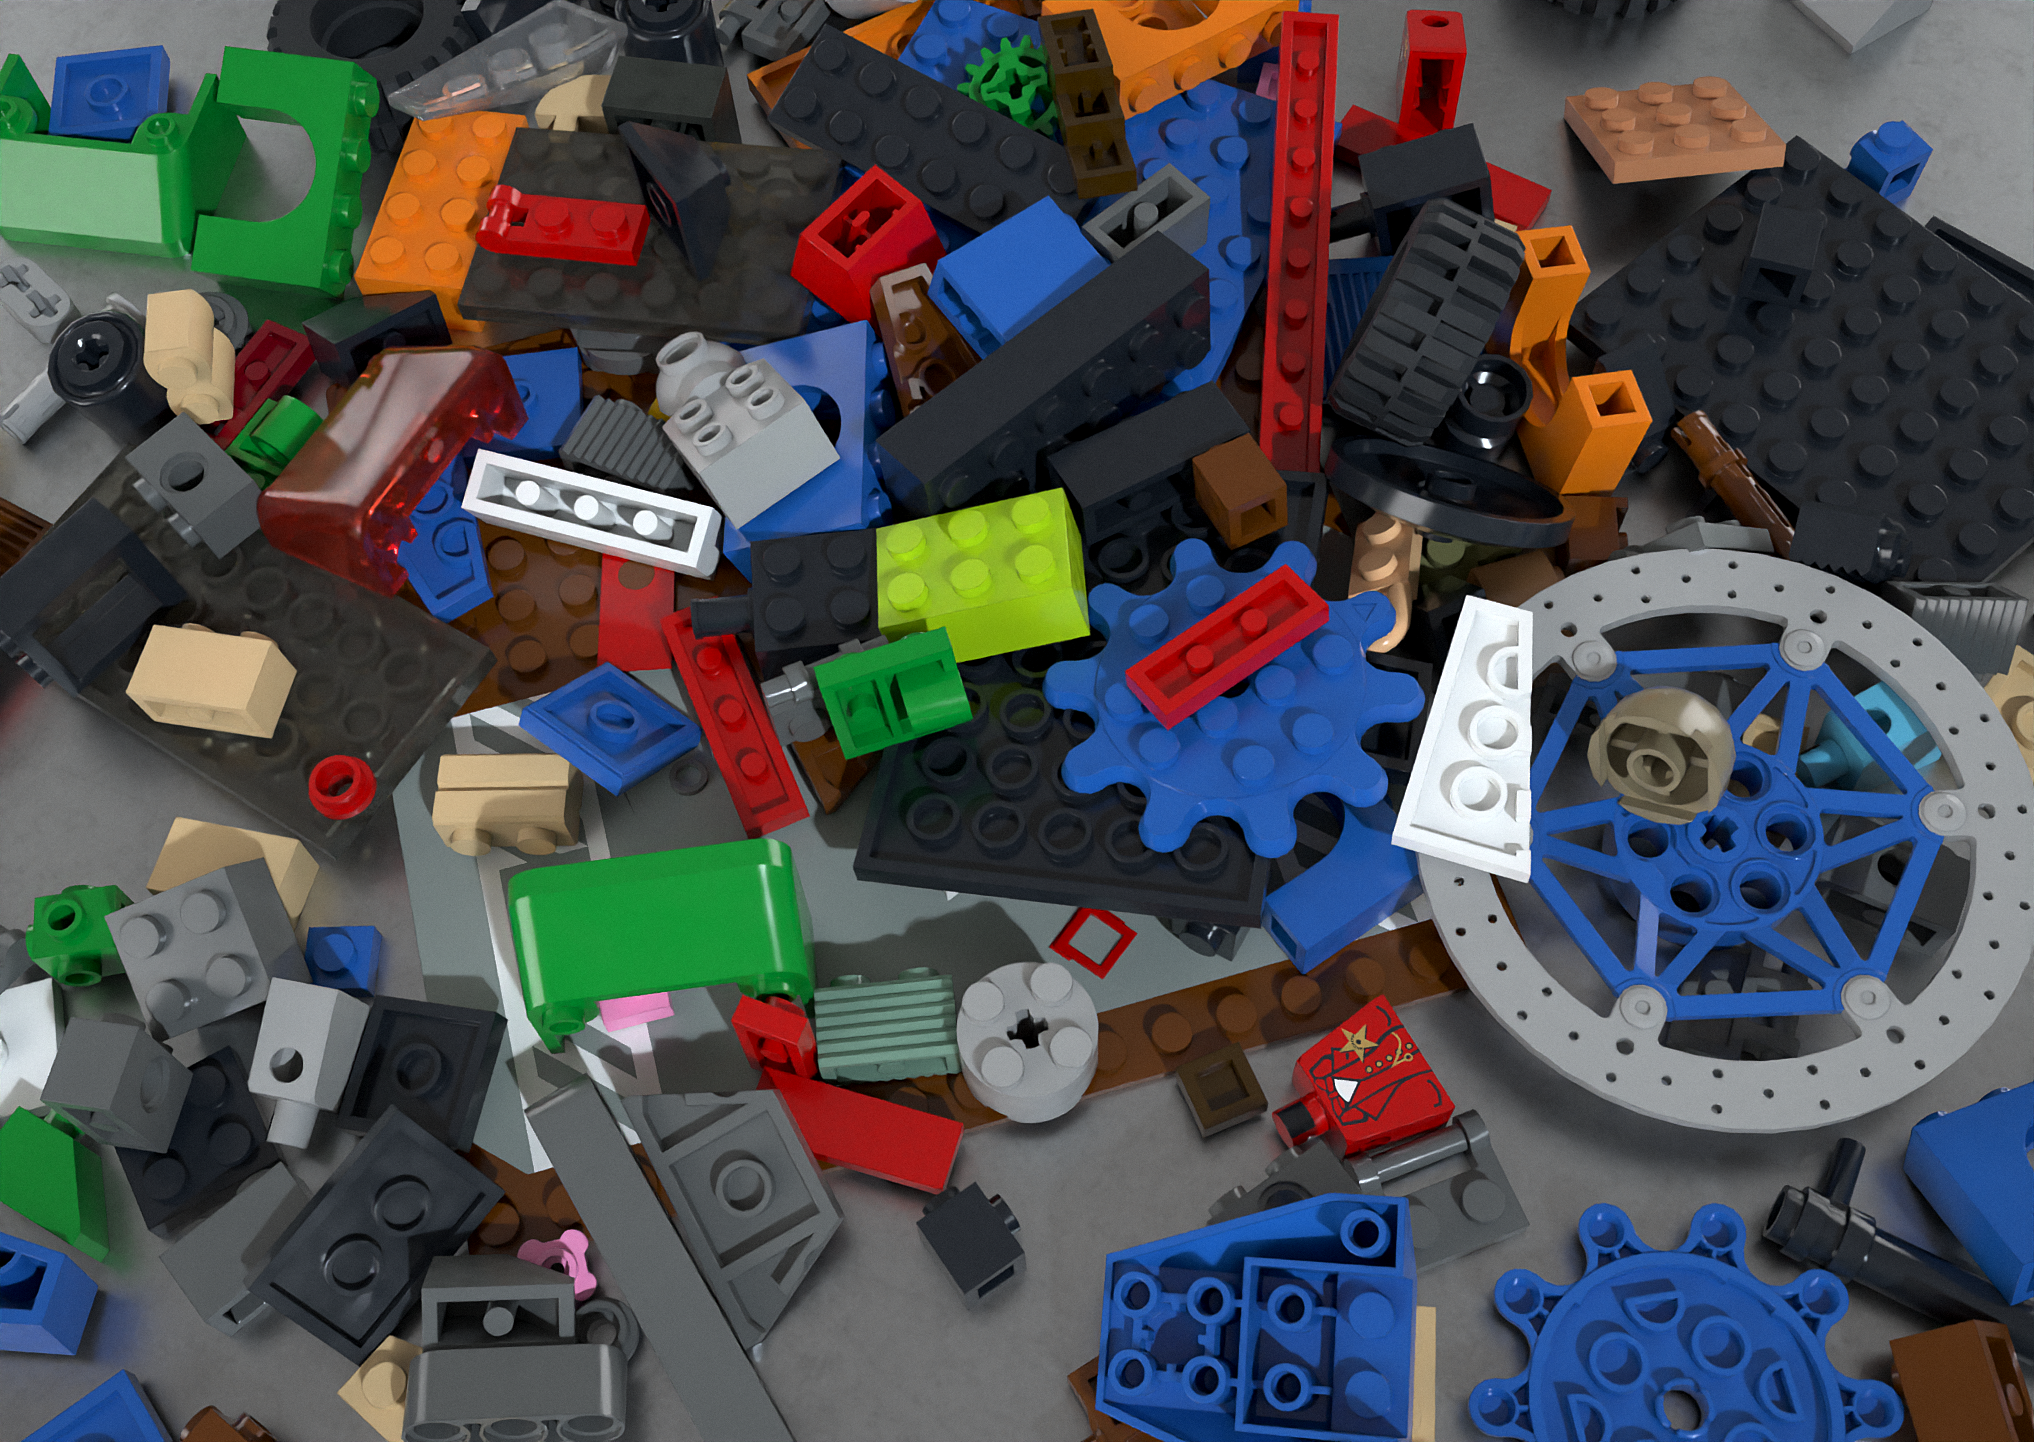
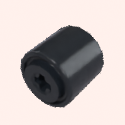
M616 0L614 14L625 56L724 66L711 0Z
M112 310L88 313L72 322L57 337L49 354L47 371L52 389L67 404L118 442L135 447L140 446L177 417L169 406L167 388L157 383L145 368L143 360L145 329L124 313Z

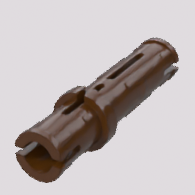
M1703 410L1695 411L1677 423L1679 428H1673L1670 435L1687 453L1700 471L1698 479L1707 490L1714 489L1717 495L1729 507L1734 517L1740 522L1741 526L1768 529L1775 552L1768 556L1791 561L1788 556L1795 529L1767 492L1762 489L1752 476V473L1746 467L1748 459L1739 448L1733 450L1725 442Z

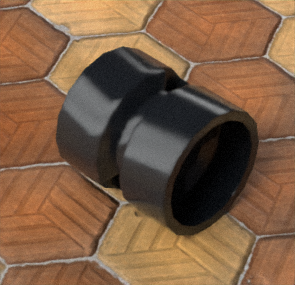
M1499 354L1479 355L1477 363L1465 380L1454 403L1448 408L1439 426L1435 427V436L1441 447L1487 461L1496 459L1504 452L1515 433V429L1520 425L1529 409L1533 398L1532 382L1526 371L1514 360Z

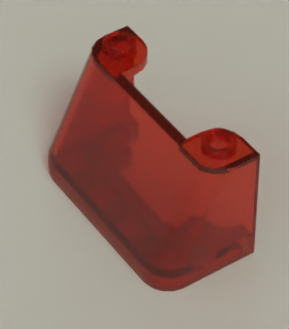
M475 345L390 346L375 355L370 360L367 369L273 484L268 486L260 495L257 504L258 521L271 546L392 599L409 577L406 568L397 564L401 541L403 540L411 544L418 535L409 517L413 510L470 437L487 444L493 438L494 433L513 440L529 419L506 360L500 354Z

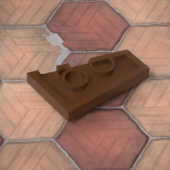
M926 263L879 277L870 289L904 418L982 361L981 357L927 295L933 275Z

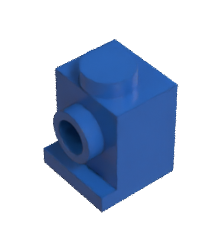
M1903 120L1900 122L1890 121L1882 124L1878 131L1868 132L1854 144L1850 151L1852 158L1844 169L1888 201L1896 204L1911 195L1933 149Z

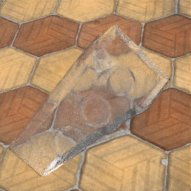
M553 0L393 92L387 98L391 107L421 121L542 99L551 89L576 80L580 76L600 75L609 70L628 36V29L625 23L566 0Z

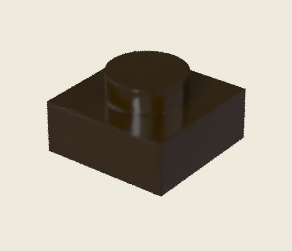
M1239 1042L1185 1063L1175 1069V1078L1203 1138L1267 1112L1269 1103Z

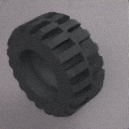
M278 0L272 12L273 16H271L268 23L266 35L269 41L268 51L355 62L377 79L380 101L377 114L371 118L368 137L371 154L378 155L379 149H389L393 154L402 151L419 104L473 110L480 100L478 93H483L489 78L487 70L490 65L489 53L461 13L466 0ZM405 42L388 53L370 58L355 59L371 48L388 43Z
M1447 198L1429 199L1422 207L1419 215L1414 219L1409 231L1400 243L1342 356L1339 367L1331 381L1332 384L1327 392L1326 400L1332 410L1403 447L1421 446L1423 442H1426L1432 435L1435 427L1439 426L1448 408L1454 403L1460 393L1461 387L1477 363L1478 357L1488 342L1495 324L1510 297V291L1516 283L1520 272L1519 268L1525 257L1524 251L1526 248L1519 235Z

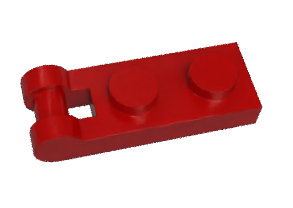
M496 185L491 189L486 203L487 209L490 212L489 216L481 219L475 234V240L484 249L495 253L637 266L651 220L646 205L522 194L511 186ZM521 222L524 223V226H511V223Z

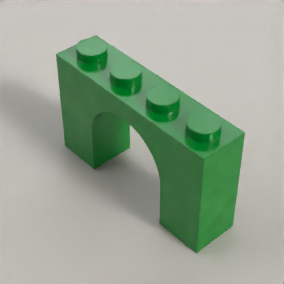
M225 46L216 102L243 119L302 126L309 135L314 147L316 157L315 175L311 188L304 200L293 211L281 218L267 222H252L199 214L191 271L217 283L344 300L345 287L350 283L354 272V259L351 254L354 229L358 228L362 219L363 208L359 197L362 176L368 170L371 161V148L368 142L371 118L377 114L380 101L377 79L355 62Z

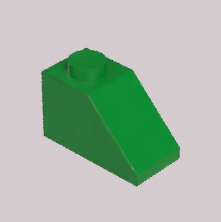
M18 1106L0 1129V1202L101 1263L110 1251L101 1157L79 1143L86 1133L53 1109L42 1120L21 1106Z

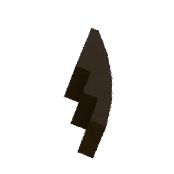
M1094 9L1037 17L1053 101L1078 199L1138 191L1137 170L1126 140L1125 117L1114 87L1113 64Z

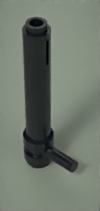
M1840 1138L1837 1141L1822 1192L1809 1186L1805 1187L1802 1191L1790 1185H1785L1771 1207L1763 1230V1237L1777 1243L1778 1252L1798 1262L1809 1258L1819 1263V1269L1833 1273L1844 1284L1854 1280L1947 1326L1973 1319L2006 1324L2017 1359L2034 1367V1301L2028 1299L2010 1306L1991 1281L1876 1227L1874 1217L1849 1206L1866 1152V1148L1862 1143L1851 1138Z

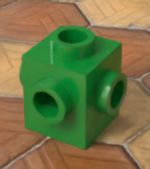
M116 884L103 887L74 885L63 889L61 894L36 897L34 901V923L28 925L25 937L27 951L31 960L60 984L68 986H90L100 982L104 976L126 973L104 916L135 903Z

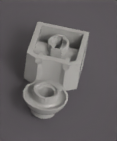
M697 331L688 332L674 338L657 354L656 363L660 368V373L656 382V396L660 411L670 417L662 428L698 482L736 529L745 525L840 459V456L806 401L764 358L746 364L743 355L737 350L717 341H706L703 334Z

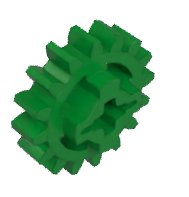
M1024 35L1020 47L1012 48L1011 43L1005 37L1001 39L1000 52L993 54L985 47L981 49L980 52L984 63L980 67L974 64L966 65L965 71L971 83L958 84L957 91L1057 143L1054 133L1060 127L1042 44L1038 49H1034L1030 35Z

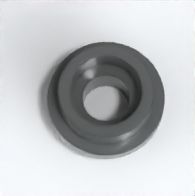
M610 1297L595 1298L581 1305L575 1311V1344H593L594 1332L600 1326L610 1324L615 1326L616 1329L615 1339L610 1346L617 1347L625 1352L629 1360L637 1348L640 1336L639 1324L632 1310L620 1300Z

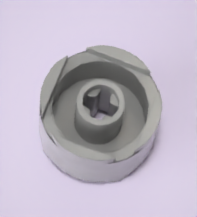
M1021 962L1009 964L990 972L965 991L958 1014L956 1032L963 1076L973 1096L985 1107L988 1106L1003 1115H1007V1119L1021 1123L1048 1121L1071 1110L1083 1097V1093L1094 1077L1098 1064V1018L1093 1002L1081 984L1060 964L1053 962L1044 964ZM1032 1037L1035 1042H1038L1039 1046L1026 1049L1021 1038Z

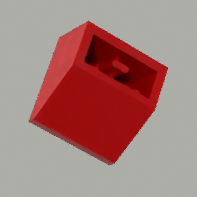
M874 165L800 233L790 275L850 323L868 320L876 334L883 341L870 294L872 286L879 277L922 263H926L933 275L938 260L945 257L947 253L922 201L877 165Z

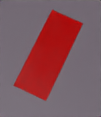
M603 553L597 667L609 662L622 672L672 669V651L659 618L669 615L674 611L675 571L653 566L655 575L652 582L642 589L633 590L622 586L618 579V572L621 566L629 561V559Z

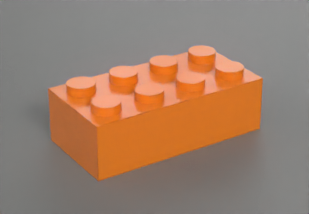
M419 104L354 275L363 297L430 290L437 296L448 329L482 333L509 254L495 253L484 249L475 240V234L481 219L489 216L490 212L487 209L486 203L494 186L508 185L517 189L522 194L530 193L540 159L525 115ZM519 222L511 223V226L519 225Z

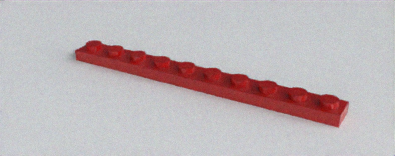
M1283 11L1280 24L1258 446L1276 470L1320 473L1339 32L1338 14Z

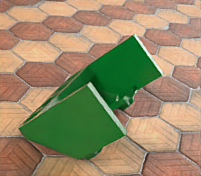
M9 53L0 70V235L12 241L167 258L182 257L193 252L199 214L214 216L247 137L237 115L216 102L220 81L217 74H205L188 114H154L138 127L131 144L48 135L51 107L20 55Z
M750 839L534 868L519 872L508 881V912L527 1018L551 1054L565 1053V1035L575 1034L584 1030L586 1027L585 1023L599 1015V1001L737 983L742 994L753 997L761 1002H765L769 996L793 1002L797 995H800L807 1018L813 1019L816 1017L814 989L819 987L812 917L792 850L789 845L782 841Z

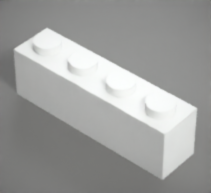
M478 449L461 506L462 509L488 524L714 581L723 550L725 518L713 507L483 449Z

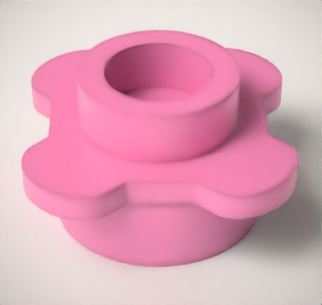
M570 1229L565 1231L560 1239L545 1243L537 1239H531L520 1247L517 1258L551 1269L554 1263L562 1264L564 1267L563 1274L575 1278L576 1300L584 1301L591 1297L596 1290L597 1279L594 1274L589 1272V1261L585 1254L589 1247V1241L581 1231Z

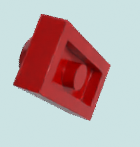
M742 995L731 1022L750 1067L763 1072L764 1066L818 1081L821 1073L818 1065L817 1043L809 1019L805 1018V1012L795 1004L778 997L769 996L765 1002H761Z

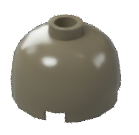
M1653 686L1626 695L1601 720L1590 738L1587 757L1593 777L1602 787L1605 781L1608 780L1614 789L1624 794L1619 799L1618 804L1627 811L1656 823L1682 825L1693 822L1697 813L1707 810L1710 813L1718 805L1727 789L1736 760V751L1730 725L1715 706L1700 695L1679 687Z

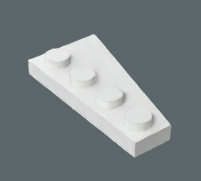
M1466 595L1392 834V845L1528 883L1531 875L1529 833L1531 820L1530 756L1532 752V726H1530L1532 693L1533 612Z

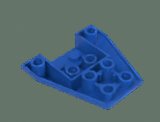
M1327 1193L1106 1254L1095 1409L1163 1442H1412L1417 1273L1408 1198Z

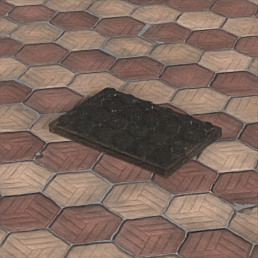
M516 127L497 185L511 186L522 194L643 205L620 135ZM697 141L707 155L716 153L719 156L731 179V185L725 188L731 208V215L710 277L700 282L650 217L651 222L637 266L490 252L477 244L457 306L464 320L671 338L697 331L703 334L706 341L766 345L805 335L815 294L793 278L790 273L800 233L839 198L846 170L842 154L828 150ZM512 222L511 226L523 227L524 223Z

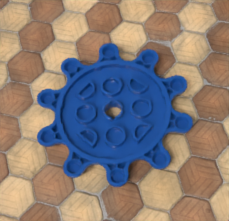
M1192 538L1186 539L1176 546L1170 558L1172 583L1159 593L1138 596L1110 583L1096 586L1087 597L1089 624L1100 631L1106 638V647L1090 659L1060 661L1053 664L1048 669L1042 682L1043 696L1053 707L1085 712L1095 723V732L1086 741L1074 747L1067 754L1061 768L1064 784L1070 790L1089 794L1098 792L1108 785L1117 782L1130 783L1140 788L1147 799L1146 809L1140 818L1138 826L1140 839L1146 847L1162 853L1171 852L1183 846L1189 838L1192 828L1200 820L1208 816L1222 815L1230 817L1239 823L1244 831L1245 840L1250 850L1266 858H1278L1287 854L1297 841V826L1293 818V811L1298 801L1304 796L1314 792H1328L1338 796L1344 802L1354 807H1369L1377 804L1387 793L1388 777L1385 770L1362 750L1361 738L1366 730L1375 724L1409 722L1417 718L1425 705L1424 690L1414 677L1405 673L1376 669L1366 661L1368 647L1376 640L1390 633L1396 624V610L1384 594L1377 591H1367L1343 601L1324 600L1329 605V621L1241 680L1244 684L1247 682L1249 684L1243 694L1234 698L1218 696L1167 730L1127 687L1125 671L1284 564H1287L1308 586H1311L1317 570L1315 556L1305 544L1299 541H1288L1277 547L1269 561L1262 568L1249 573L1228 572L1218 565L1217 557L1207 543L1200 539Z
M1607 1203L1594 1204L1584 1211L1578 1223L1579 1239L1584 1247L1587 1258L1585 1274L1579 1281L1570 1285H1555L1527 1269H1513L1505 1272L1497 1280L1493 1290L1494 1303L1498 1312L1507 1321L1517 1326L1526 1336L1530 1346V1360L1526 1369L1518 1376L1508 1379L1493 1378L1483 1380L1474 1387L1468 1399L1469 1416L1478 1430L1488 1436L1498 1438L1513 1437L1524 1442H1855L1864 1438L1880 1439L1889 1437L1900 1429L1904 1421V1406L1901 1398L1892 1387L1882 1381L1872 1379L1857 1380L1846 1377L1834 1368L1827 1357L1825 1350L1826 1335L1830 1328L1843 1318L1849 1305L1848 1291L1842 1281L1833 1273L1822 1269H1810L1799 1275L1793 1282L1783 1286L1769 1285L1759 1281L1750 1272L1745 1263L1746 1227L1741 1216L1734 1209L1717 1203L1704 1205L1693 1215L1689 1234L1684 1244L1670 1251L1656 1250L1643 1243L1636 1234L1631 1220L1617 1206ZM1671 1390H1682L1690 1394L1697 1401L1701 1409V1421L1696 1430L1686 1431L1679 1428L1676 1430L1671 1427L1672 1423L1668 1420L1663 1407V1396L1665 1393Z

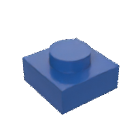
M375 926L309 927L304 959L313 980L310 984L338 989L354 998L374 997L382 940L381 933Z

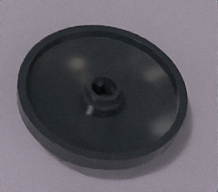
M1343 436L1332 442L1324 472L1329 480L1345 493L1384 516L1416 528V532L1419 535L1441 543H1452L1453 540L1493 547H1555L1568 540L1576 517V509L1570 501L1537 480L1499 464L1423 443L1421 446L1403 447L1383 436Z

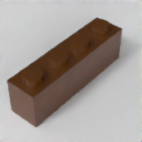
M1973 1319L1889 1341L1895 1360L1891 1366V1377L1897 1394L1909 1408L1917 1435L1914 1442H2034V1408L2006 1324Z

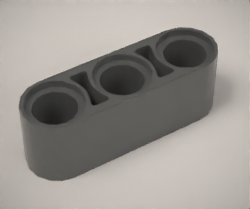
M606 1344L450 1349L422 1353L414 1357L409 1365L401 1439L404 1442H610L620 1437L625 1429L628 1358L622 1350Z

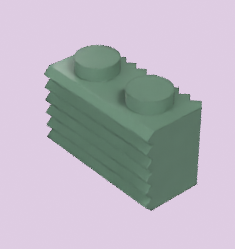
M918 967L902 971L898 975V980L871 983V979L864 975H844L833 979L830 982V987L814 989L818 1065L824 1083L833 1086H847L851 1083H875L879 1080H902L907 1077L915 1079L919 1076L930 1077L934 1074L942 1076L947 1073L957 1074L962 1072L957 1042V1011L952 974L939 976L938 971L933 968Z

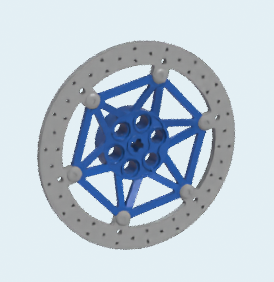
M1687 549L1643 553L1605 562L1553 584L1517 607L1533 612L1532 681L1551 663H1558L1573 680L1530 769L1531 820L1529 850H1531V875L1528 882L1609 987L1612 994L1617 998L1609 1017H1600L1575 999L1546 972L1530 953L1510 923L1496 894L1489 872L1415 851L1420 883L1432 920L1450 958L1472 992L1496 1021L1529 1052L1565 1078L1595 1095L1642 1115L1682 1126L1727 1133H1779L1814 1129L1851 1120L1890 1105L1934 1079L1962 1057L1991 1027L2013 995L2029 962L2034 946V786L2029 769L2014 735L1996 705L1970 671L1936 637L1908 615L1878 596L1835 575L1789 560L1763 554L1723 549H1704L1689 552ZM1682 613H1720L1745 616L1780 624L1783 627V634L1779 643L1614 652L1601 635L1605 631L1627 623L1656 616ZM1810 617H1817L1822 624L1814 623ZM1569 630L1574 636L1566 637L1561 631ZM1831 648H1837L1869 669L1912 709L1929 731L1944 756L1958 789L1935 791L1824 662ZM1764 668L1767 671V674L1727 719L1736 751V760L1730 779L1743 784L1749 791L1750 797H1738L1726 789L1718 805L1710 813H1708V810L1697 813L1693 822L1682 825L1656 823L1630 813L1618 804L1621 796H1624L1622 793H1620L1619 797L1541 813L1536 810V805L1586 702L1592 701L1595 703L1600 720H1602L1618 704L1616 697L1621 701L1626 695L1644 690L1630 675ZM1785 686L1787 690L1775 755H1769L1757 748L1744 744L1740 740L1742 734L1781 688ZM1810 690H1815L1900 789L1903 795L1804 787L1802 782L1795 776ZM1978 809L1984 810L1988 814L1989 819L1981 817ZM1820 814L1898 819V821L1836 845L1828 846L1824 841ZM1606 824L1603 834V853L1549 836ZM1773 831L1784 835L1791 842L1793 851H1782L1774 847L1768 841L1766 832ZM1643 838L1649 841L1656 848L1658 856L1647 858L1636 854L1631 849L1628 839ZM1702 839L1703 842L1706 844L1711 839H1713L1721 846L1722 849H1720L1719 846L1716 845L1711 850H1709L1702 844L1700 840ZM1910 841L1913 844V849L1868 957L1864 961L1859 957L1814 883L1818 875L1901 842ZM1943 842H1966L1970 846V880L1966 905L1957 935L1943 963L1927 986L1910 1004L1904 1005L1896 998L1888 986L1884 984L1940 845ZM1543 858L1552 859L1608 878L1617 899L1636 920L1632 971L1626 970L1543 862ZM1740 888H1752L1759 891L1765 897L1768 909L1751 907L1744 901ZM1683 891L1689 893L1698 902L1700 912L1690 913L1681 910L1673 902L1670 892ZM1793 911L1801 912L1834 966L1775 930L1782 925ZM1488 919H1492L1495 923H1490ZM1456 932H1461L1463 936H1458ZM1657 936L1684 947L1659 976H1655ZM1746 942H1752L1814 980L1822 988V990L1687 996L1679 995L1676 989L1710 950H1726ZM1501 966L1504 970L1500 971L1497 967ZM1542 992L1548 993L1549 996H1544ZM1813 1014H1840L1856 1036L1855 1040L1830 1050L1797 1058L1770 1061H1733L1696 1056L1663 1047L1658 1043V1036L1665 1021ZM1517 1015L1523 1016L1524 1020L1519 1019ZM1887 1031L1896 1033L1899 1037V1043L1891 1042L1887 1037ZM1569 1035L1574 1036L1576 1040H1571ZM1618 1042L1626 1043L1630 1047L1631 1053L1627 1055L1621 1054L1617 1050L1616 1044ZM1713 1073L1717 1074L1719 1078L1714 1077ZM1606 1077H1610L1613 1082H1609ZM1662 1080H1665L1668 1085H1664ZM1763 1093H1766L1769 1098H1766ZM1822 1104L1825 1109H1822L1819 1105ZM1711 1108L1716 1109L1718 1114L1713 1113Z

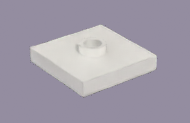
M53 978L6 989L0 995V1128L4 1126L18 1106H21L37 1117L45 1116L51 1110L49 1106L40 1101V1097L65 1033L62 986Z

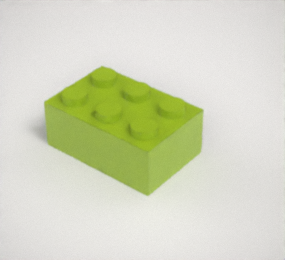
M1063 487L876 529L878 628L881 634L886 636L889 643L899 641L911 633L928 632L945 626L956 663L1090 635L1081 536Z

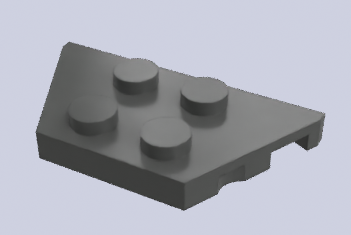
M780 1089L633 1095L621 1100V1103L744 1349L746 1350L758 1344L764 1339L845 1218Z

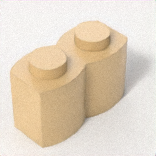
M192 289L148 294L144 365L149 375L157 383L167 388V400L173 412L177 416L185 412L196 424H210L219 420L232 419L235 350L230 340L221 331L214 328V313L209 303Z

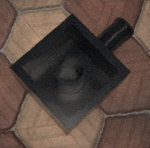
M1469 123L1452 129H1443L1432 135L1397 145L1385 146L1377 151L1358 156L1364 192L1359 194L1360 200L1331 208L1329 244L1369 233L1370 238H1374L1379 256H1394L1424 204L1429 199L1447 198L1495 222L1491 176L1474 124Z
M877 528L750 541L752 588H748L747 595L700 600L699 598L691 599V621L695 639L752 632L753 638H755V653L764 681H768L783 675V667L800 660L806 666L839 653L838 645L856 638L861 644L881 636L882 634L878 628Z

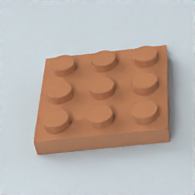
M1704 76L1695 79L1693 84L1675 86L1663 82H1647L1640 85L1639 89L1626 91L1597 87L1588 89L1585 95L1567 96L1565 98V120L1613 184L1783 167L1786 151L1784 141L1732 85L1720 77Z

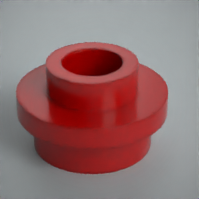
M345 755L327 757L319 762L311 772L309 778L310 801L317 811L327 818L343 820L354 817L365 810L374 798L377 787L375 774L359 758ZM352 783L346 792L337 796L341 787Z

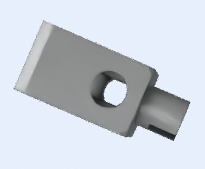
M272 977L248 1080L249 1092L276 1101L265 1141L307 1150L318 1111L339 1114L372 1010L371 1006L338 989Z

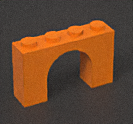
M1045 0L1042 2L1041 16L1094 9L1113 64L1114 87L1125 120L1139 113L1149 111L1155 105L1186 90L1195 88L1200 83L1230 68L1238 67L1250 58L1273 47H1278L1283 11L1298 12L1300 0H1190L1208 18L1194 26L1176 30L1152 29L1136 24L1124 17L1107 0Z
M1572 225L1515 231L1526 248L1524 251V261L1519 268L1518 278L1510 291V297L1504 310L1500 314L1488 342L1485 344L1487 354H1499L1514 360L1526 371L1532 382L1533 398L1516 431L1535 480L1552 488L1564 497H1611L1653 420L1632 370L1572 377L1571 381H1569L1566 363L1568 325L1572 312L1591 273Z

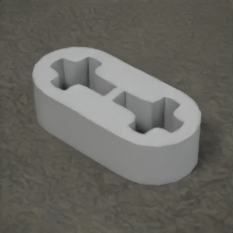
M16 256L0 262V303L37 340L42 343L54 344L57 337L72 322L82 317L67 292L33 260L27 257ZM22 283L30 288L22 293L15 285ZM48 307L55 315L49 318L44 314L41 315L40 312Z

